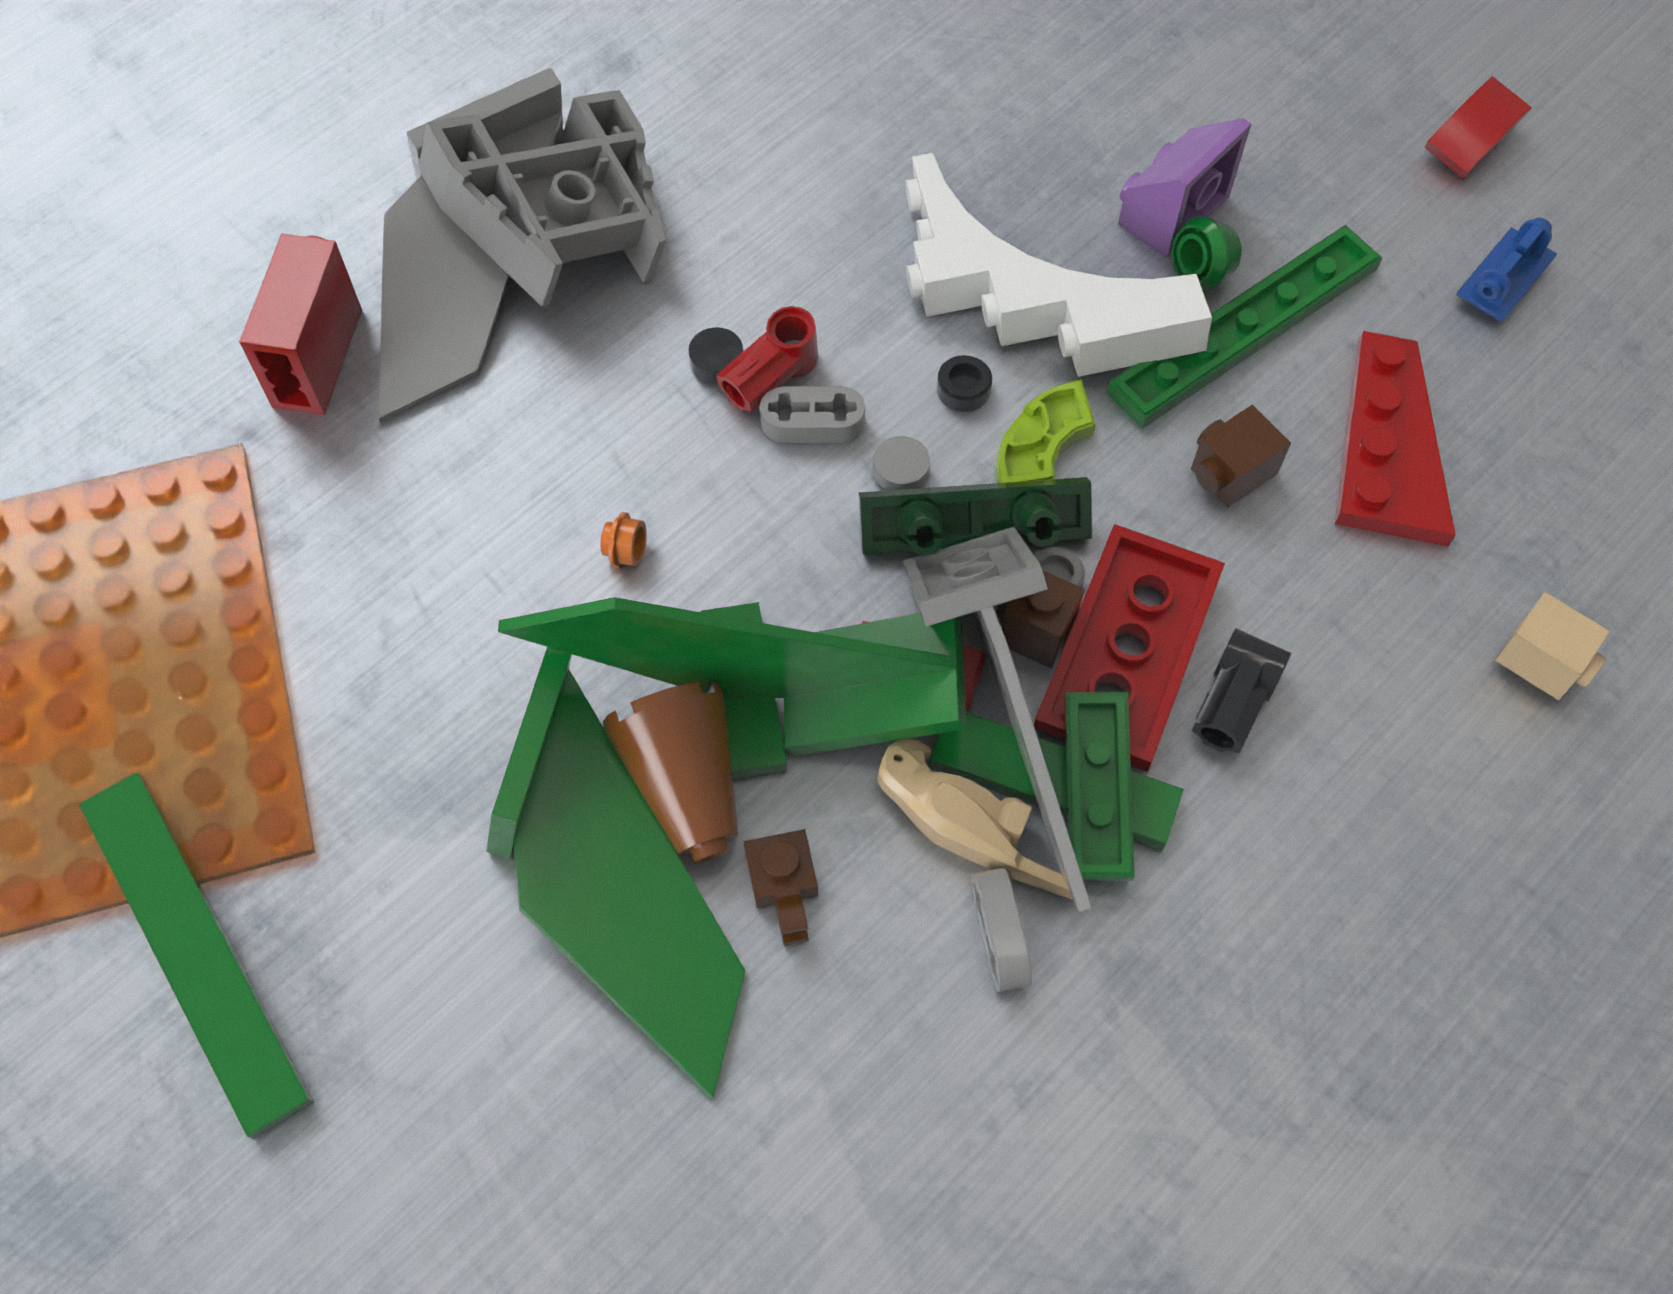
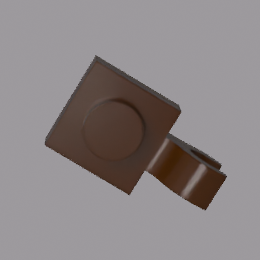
M802 829L744 841L756 908L776 906L784 946L809 941L807 933L808 924L802 899L818 896V884L806 830Z

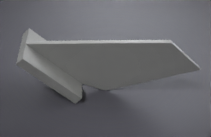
M550 67L432 121L478 114L501 155L558 145L561 143L563 134L561 83ZM427 123L406 132L416 181L384 213L378 412L380 423L479 374L510 276L440 209L418 169V163Z
M1014 527L939 549L934 554L920 555L904 560L906 573L925 626L972 612L975 613L1056 860L1079 913L1092 909L1013 659L993 606L1048 590L1041 564Z

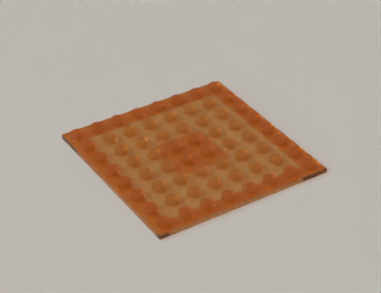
M242 443L0 501V938L128 904L78 803L135 772L140 773L148 783L200 884L316 853L248 463Z

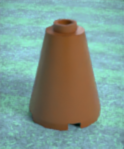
M712 681L708 693H703L700 682H694L667 688L630 702L634 714L621 721L618 719L616 710L608 714L602 722L606 736L679 856L691 854L694 863H701L730 852L728 841L738 836L725 696L719 682Z

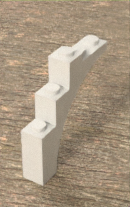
M933 153L912 157L914 179L905 181L906 194L910 211H920L922 219L916 220L918 241L913 242L915 264L907 265L906 272L912 298L921 296L926 317L982 306L985 324L987 327H996L1001 347L1058 335L1061 353L1063 357L1072 356L1078 377L1129 367L1142 362L1158 361L1206 351L1212 315L1197 274L1157 279L1111 278L1068 270L1027 255L993 235L965 210L946 184Z

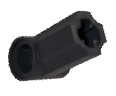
M1235 628L1213 674L1216 680L1210 693H1207L1192 728V732L1200 737L1203 744L1220 752L1233 751L1240 753L1264 700H1270L1289 661L1291 652Z

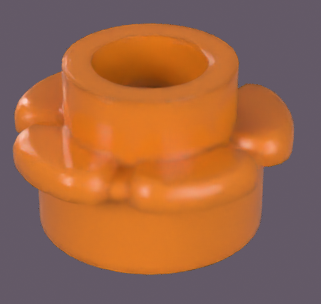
M621 512L614 522L608 521L605 523L600 541L601 553L603 556H609L610 564L616 569H622L623 564L638 566L641 563L647 541L645 522L643 520L631 519L629 513Z

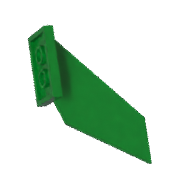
M613 597L499 620L498 624L499 633L679 686L700 682L703 693H708L711 683L714 681L719 682L725 698H784V749L793 757L966 729L962 616L925 626L921 613L811 632Z
M547 647L491 814L486 852L511 859L514 849L519 910L712 1099L745 969L670 840L607 738L604 727L571 673L569 667L572 654Z

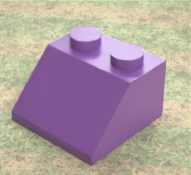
M1241 118L1190 128L1174 144L1166 143L1155 156L1153 163L1142 174L1135 172L1123 186L1120 193V199L1123 203L1118 224L1168 257L1172 253L1174 239L1186 221L1199 216L1209 217L1230 197L1251 123Z

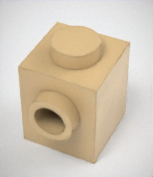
M1544 592L1522 620L1495 661L1555 699L1560 700L1574 683L1585 688L1597 674L1606 660L1597 651L1610 631L1547 592Z

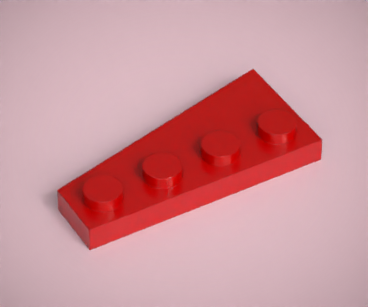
M1363 331L1356 349L1334 524L1449 547L1456 534L1418 341Z

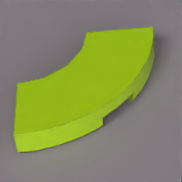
M1082 379L1053 387L1038 395L1024 406L1023 412L1016 418L1002 438L996 465V483L1055 479L1054 466L1059 455L1073 442L1094 434L1096 424Z

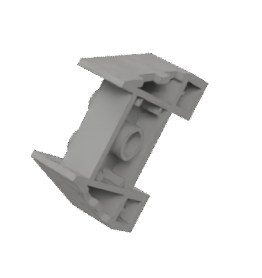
M620 90L574 97L560 141L561 144L501 155L478 114L427 122L418 169L440 209L542 307L550 305L562 265L570 261L624 250L642 282L651 281L666 243V236L660 209L655 208L651 188L654 178L651 166L646 165L644 130Z

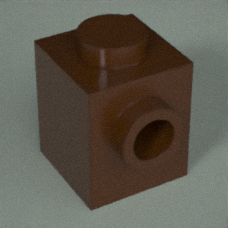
M1252 404L1225 423L1221 419L1213 422L1200 434L1196 442L1199 446L1191 470L1195 473L1199 484L1207 492L1215 494L1227 507H1230L1279 473L1291 442Z
M1043 571L1048 590L998 604L996 614L1003 616L1001 629L1009 650L1052 669L1070 634L1079 612L1085 589Z

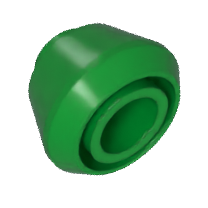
M1204 216L1194 217L1186 221L1177 233L1172 246V261L1178 276L1197 274L1203 291L1213 289L1233 274L1240 264L1242 246L1235 230L1226 224Z

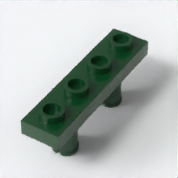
M1087 477L858 492L861 549L863 554L913 551L918 555L927 556L934 554L939 549L1011 527L1017 530L1025 543H1032L1037 547L1052 546L1060 540L1092 538L1091 481Z

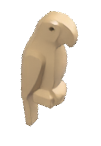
M897 740L887 748L879 768L877 782L881 789L903 810L914 825L934 844L990 870L1005 868L1009 878L1073 900L1062 874L1023 857L1015 849L1032 806L1023 803L1018 798H1005L1000 801L986 788L964 777L943 772H931L925 762V759L931 755V749L918 740Z

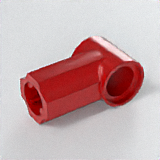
M795 306L783 307L773 312L768 319L766 332L716 375L718 385L725 392L730 402L741 411L747 410L751 413L760 405L761 399L768 391L781 387L790 378L802 377L813 370L818 360L816 325L812 315L805 309ZM788 341H800L796 344H785Z

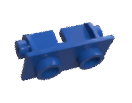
M1539 217L1524 222L1519 231L1511 227L1457 291L1456 295L1503 322L1558 254L1547 248L1552 239V225L1550 222Z

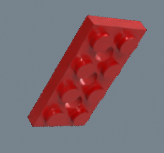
M1114 524L1034 721L1035 730L1065 741V692H1095V688L1101 684H1116L1125 692H1128L1131 766L1148 772L1225 563ZM1143 586L1153 587L1163 595L1165 602L1158 606L1144 605L1137 600L1134 590ZM1123 634L1135 635L1144 642L1146 651L1139 655L1125 654L1118 649L1114 639Z

